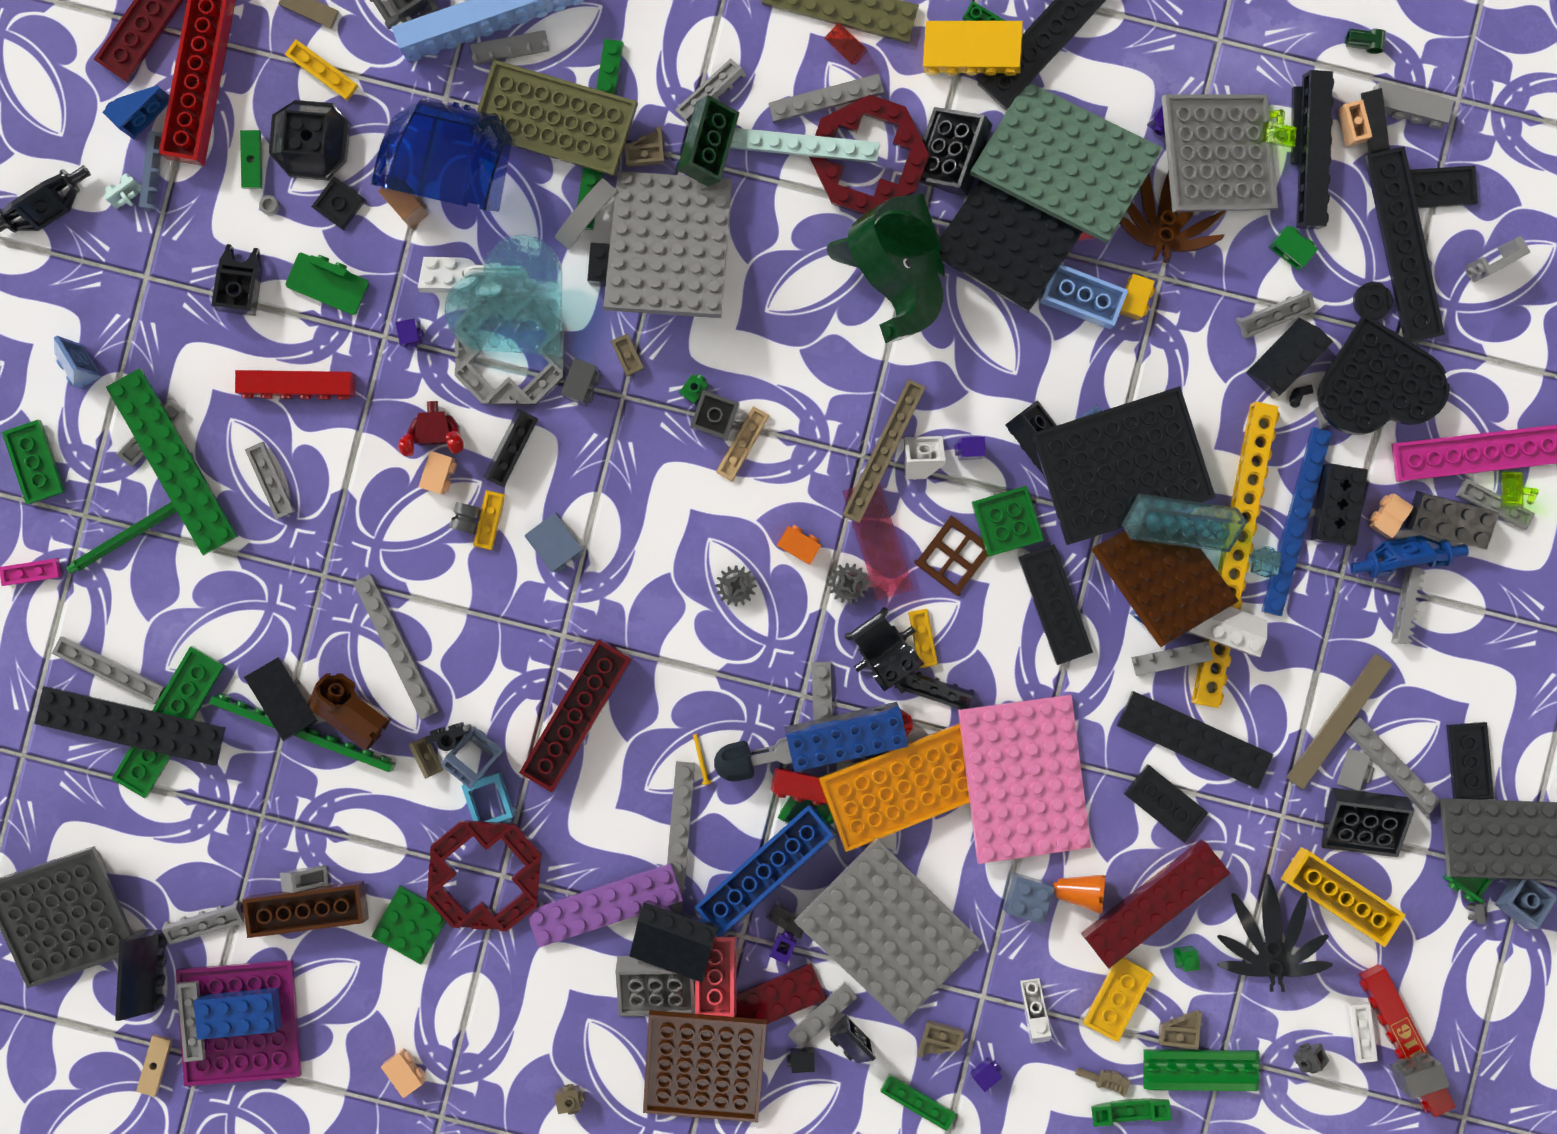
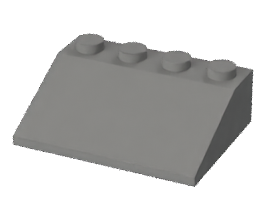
M617 956L615 974L619 1016H649V1010L695 1014V980L629 956Z

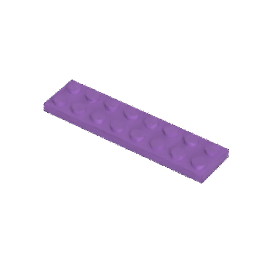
M669 863L538 906L528 914V919L539 948L640 915L643 903L647 900L669 906L683 901L684 898L673 865Z

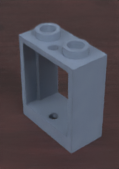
M474 726L446 755L441 766L471 790L499 759L504 750L501 749L498 743L491 741L482 730ZM469 741H472L491 757L477 774L456 757Z

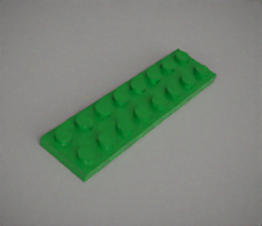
M190 646L154 706L153 711L194 720L226 665L196 647ZM130 747L113 775L112 780L139 796L147 798L172 756Z

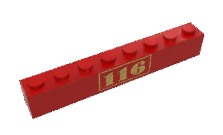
M1377 964L1359 973L1358 975L1361 979L1359 984L1364 992L1368 993L1370 997L1368 1002L1373 1009H1376L1378 1013L1376 1017L1381 1026L1385 1027L1387 1031L1385 1035L1388 1041L1394 1044L1396 1057L1398 1059H1408L1414 1057V1054L1419 1052L1428 1053L1386 968ZM1447 1088L1420 1096L1422 1100L1420 1104L1426 1113L1429 1112L1435 1118L1456 1108Z

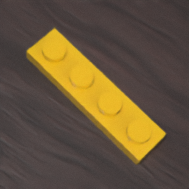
M295 39L285 53L289 59L346 101L351 98L359 87L358 84L297 39Z

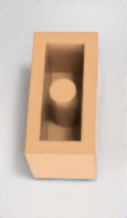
M1363 100L1344 104L1336 111L1346 148L1363 144L1373 137Z
M430 451L419 488L445 495V492H448L451 486L450 476L455 473L457 467L456 459Z
M404 1048L381 1066L402 1098L412 1093L426 1080L422 1068L417 1067L412 1054L409 1051L406 1052Z

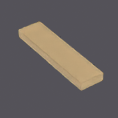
M754 406L752 407L716 471L717 474L733 482L770 417L769 414Z

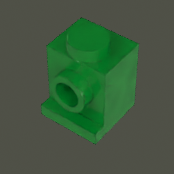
M692 374L682 389H680L679 394L696 405L702 391H706L708 385L705 383L707 379L700 374L696 376ZM697 384L698 389L692 390L691 385Z
M1193 946L1173 948L1176 968H1181L1185 972L1200 970L1197 949Z

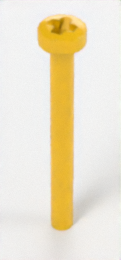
M693 734L704 780L702 785H707L711 783V780H708L698 734Z

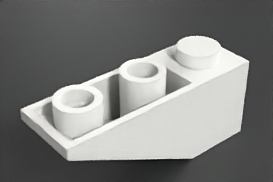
M1040 979L1020 981L1030 1042L1033 1044L1050 1041L1052 1035Z

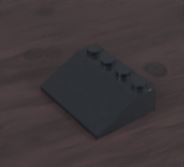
M934 107L922 140L929 153V158L920 183L952 194L968 196L974 180V176L970 175L971 169L984 150L993 125L989 119L982 114Z
M1331 788L1326 804L1321 846L1327 849L1399 857L1415 810L1408 797Z
M647 900L643 903L637 921L629 957L703 982L721 925Z
M142 929L119 942L115 1021L152 1013L162 1007L165 999L162 991L166 980L163 973L167 961L165 948L168 943L162 930Z

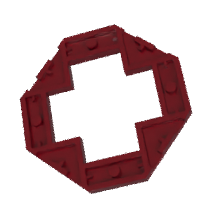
M868 95L821 118L815 136L835 138L839 127L857 133L863 115L899 126L893 145L908 149L910 152L898 184L880 178L874 196L839 185L844 166L827 161L828 158L809 157L831 204L862 215L892 197L916 193L929 158V153L906 106L872 95Z
M460 820L431 844L426 900L452 928L470 927L479 930L498 929L499 931H508L537 907L542 852L517 824ZM472 837L485 850L502 839L525 865L512 876V880L522 890V893L497 914H494L483 901L467 913L443 886L457 874L445 859Z

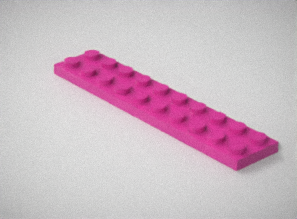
M1557 425L1393 443L1391 446L1396 482L1557 464Z

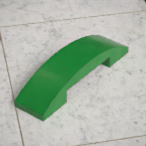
M1126 1099L1091 1106L1094 1127L1110 1126L1114 1122L1151 1119L1152 1122L1172 1120L1168 1099Z

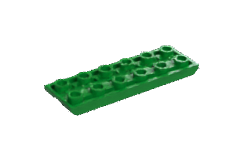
M1143 1049V1088L1147 1090L1258 1091L1260 1051Z

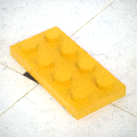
M1123 957L1111 967L1082 1023L1118 1042L1154 974Z

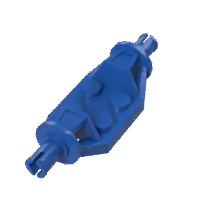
M1422 535L1383 541L1373 552L1367 553L1366 561L1350 563V570L1353 575L1368 572L1370 577L1374 579L1378 578V576L1392 575L1395 568L1408 567L1416 564H1428L1430 568L1442 565L1451 566L1454 557L1468 556L1469 550L1466 544L1450 546L1447 540L1437 542ZM1382 556L1383 561L1379 563L1378 558Z

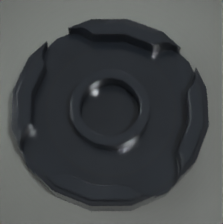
M1369 282L1356 290L1353 296V306L1360 317L1366 314L1372 319L1377 320L1384 317L1391 309L1393 297L1391 291L1383 286L1384 284Z

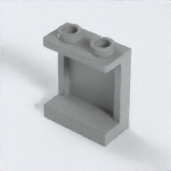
M1522 236L1497 247L1503 258L1489 265L1485 257H1481L1465 265L1467 276L1473 282H1476L1531 253Z

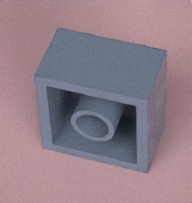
M1014 872L1003 909L1007 914L1043 925L1055 887L1051 883Z
M1510 879L1495 905L1523 928L1539 929L1556 902L1557 896L1536 880Z

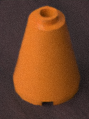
M1106 875L1058 878V882L1053 883L1055 887L1053 894H1056V898L1102 914Z

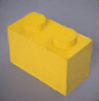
M1132 274L1128 278L1125 287L1128 292L1119 314L1136 320L1146 316L1149 310L1148 300L1153 297L1155 287H1153L1155 281Z

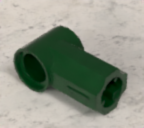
M1349 29L1345 37L1346 47L1366 49L1368 53L1379 54L1384 52L1387 32L1383 29H1372L1370 31Z

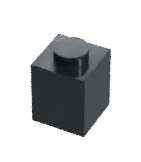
M804 1047L802 1049L790 1048L791 1055H787V1065L792 1068V1073L815 1072L813 1047Z

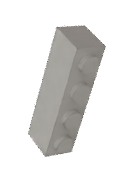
M1379 82L1372 89L1382 88L1385 114L1391 115L1394 119H1407L1413 124L1429 125L1432 129H1440L1449 123L1454 100L1384 82Z

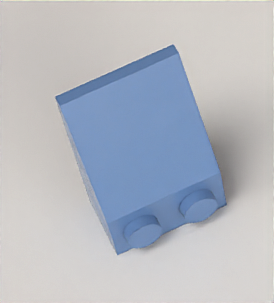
M58 335L54 337L56 362L66 372V379L71 386L82 389L101 378L83 344Z

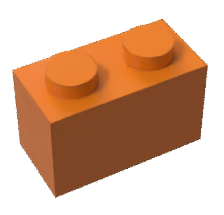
M788 525L777 546L810 565L821 547V544H819L820 540L811 534L809 537L802 534L803 530L796 525L792 527Z

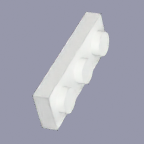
M1369 1002L1349 1004L1356 1062L1378 1061L1371 1005Z

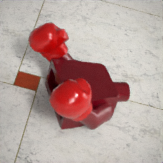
M427 401V412L417 414L407 433L398 442V450L405 457H410L414 454V444L419 446L447 444L453 454L460 453L464 447L460 426L453 416L445 411H439L438 401Z

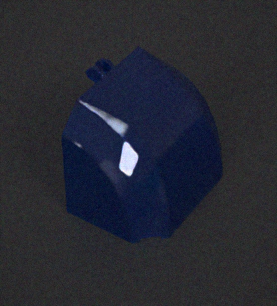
M421 99L398 112L390 121L379 148L371 185L462 206H467L468 203L477 204L481 210L499 212L512 138L497 115L471 110L470 105L466 104L462 108L457 102L449 105Z

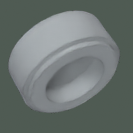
M266 195L261 198L259 208L264 214L273 216L278 213L280 203L275 197Z

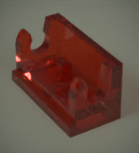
M839 22L824 38L851 65H856L868 52L866 47Z

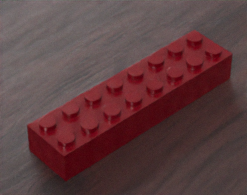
M597 639L519 774L550 792L556 790L633 657L606 641Z
M1200 839L1080 934L1109 969L1231 873L1211 847Z

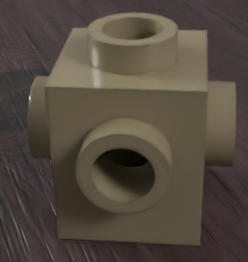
M564 1085L561 1089H557L554 1095L558 1114H576L581 1110L585 1102L584 1091L580 1090L579 1085Z

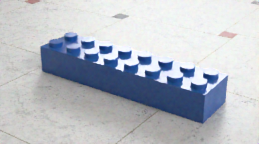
M814 804L808 805L694 908L704 920L721 925L718 938L724 936L833 840L838 833Z

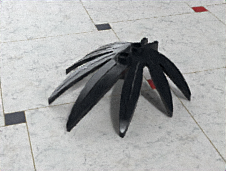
M1269 874L1265 877L1262 898V920L1266 942H1263L1259 928L1248 908L1235 893L1231 894L1241 925L1259 954L1256 955L1241 942L1219 934L1217 938L1229 950L1252 964L1242 961H1223L1217 964L1218 967L1246 976H1269L1271 981L1270 992H1274L1273 986L1276 984L1275 977L1277 976L1281 992H1285L1284 976L1300 977L1313 975L1333 966L1331 962L1309 961L1299 964L1322 947L1329 937L1328 934L1310 940L1298 949L1294 955L1291 954L1305 920L1307 892L1303 893L1292 913L1285 942H1282L1283 931L1280 904Z

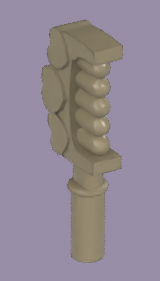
M1078 1067L1075 1071V1075L1095 1081L1097 1088L1105 1087L1114 1092L1118 1091L1123 1097H1125L1130 1085V1080L1115 1070L1102 1069L1099 1075Z

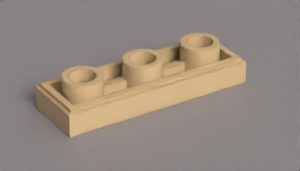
M157 1034L152 1035L136 1092L153 1097L158 1094L173 1039Z

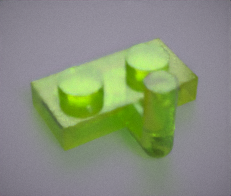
M1283 109L1269 111L1270 119H1277L1276 122H1263L1261 142L1288 148L1295 147L1297 127L1284 125L1285 111Z
M1502 471L1501 508L1522 509L1524 506L1523 495H1528L1526 500L1528 504H1534L1539 490L1537 488L1523 487V472Z

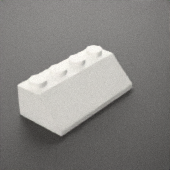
M1229 607L1188 631V633L1251 656L1261 657L1267 640L1268 620Z

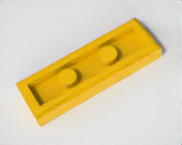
M485 491L473 546L493 550L505 494Z
M927 608L908 612L910 626L912 625L916 633L912 634L915 651L924 663L919 669L938 665Z

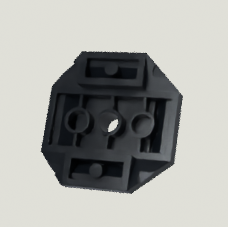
M294 100L272 115L269 154L291 178L329 181L333 174L347 162L350 123L333 103ZM312 134L311 139L305 141L306 135Z

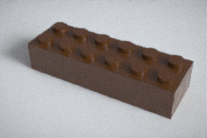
M364 881L325 885L295 893L279 891L255 894L242 899L247 938L362 924L369 919Z

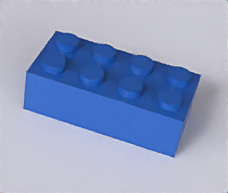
M279 987L206 994L194 1000L197 1040L272 1033L282 1027Z

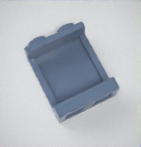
M553 513L524 535L551 573L556 571L557 573L562 572L567 568L566 564L569 561L575 562L583 556L581 553L584 551L583 547L580 546L557 513Z

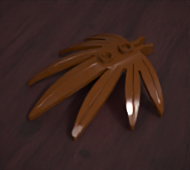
M1168 170L1159 198L1157 217L1149 173L1140 188L1143 210L1148 224L1133 202L1129 206L1127 213L1134 224L1125 217L1119 223L1134 240L1143 245L1154 247L1155 253L1152 260L1156 261L1162 250L1163 263H1167L1170 257L1169 251H1196L1222 240L1225 236L1224 234L1194 237L1212 227L1225 214L1226 210L1209 216L1185 231L1180 232L1195 212H1180L1176 219V212H1172Z

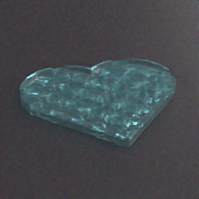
M530 235L511 236L496 244L486 258L484 271L463 277L449 291L445 302V319L451 333L462 344L475 350L561 355L562 267L554 250L541 239Z

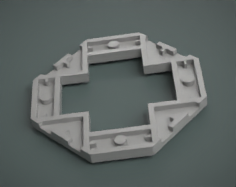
M481 296L455 322L454 376L482 404L537 405L564 378V323L538 296ZM497 310L510 324L525 311L549 335L536 349L549 364L523 390L510 377L494 389L470 365L483 351L470 336Z

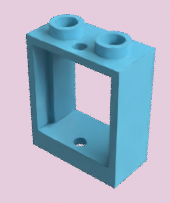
M502 772L480 778L471 790L496 782L506 814L485 820L484 822L508 823L512 821L511 818L516 814ZM464 784L461 785L473 821H481L471 790Z

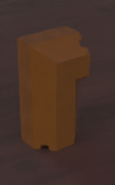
M326 673L315 684L308 701L309 707L312 712L362 749H370L381 737L383 729L386 730L392 718L354 690L355 682L344 674L337 673L336 675H331V673Z

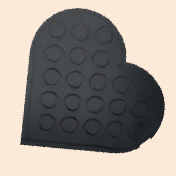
M1363 314L1323 375L1317 390V401L1322 415L1334 428L1347 434L1364 435L1381 428L1389 419L1406 425L1420 424L1432 419L1444 408L1449 397L1450 386L1445 376L1446 371L1436 358L1368 315Z

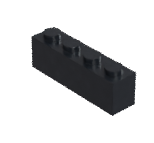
M519 408L517 409L483 477L499 486L505 487L538 418Z

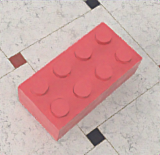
M737 935L717 937L703 982L695 980V1014L735 1017L737 1014Z

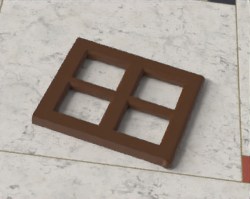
M951 515L918 560H914V563L956 596H960L962 589L987 558V553L982 538ZM952 526L965 535V538L955 551L942 542V539ZM969 540L983 549L972 564L959 555ZM936 547L950 557L939 572L926 563V560ZM953 561L967 570L956 585L943 576Z

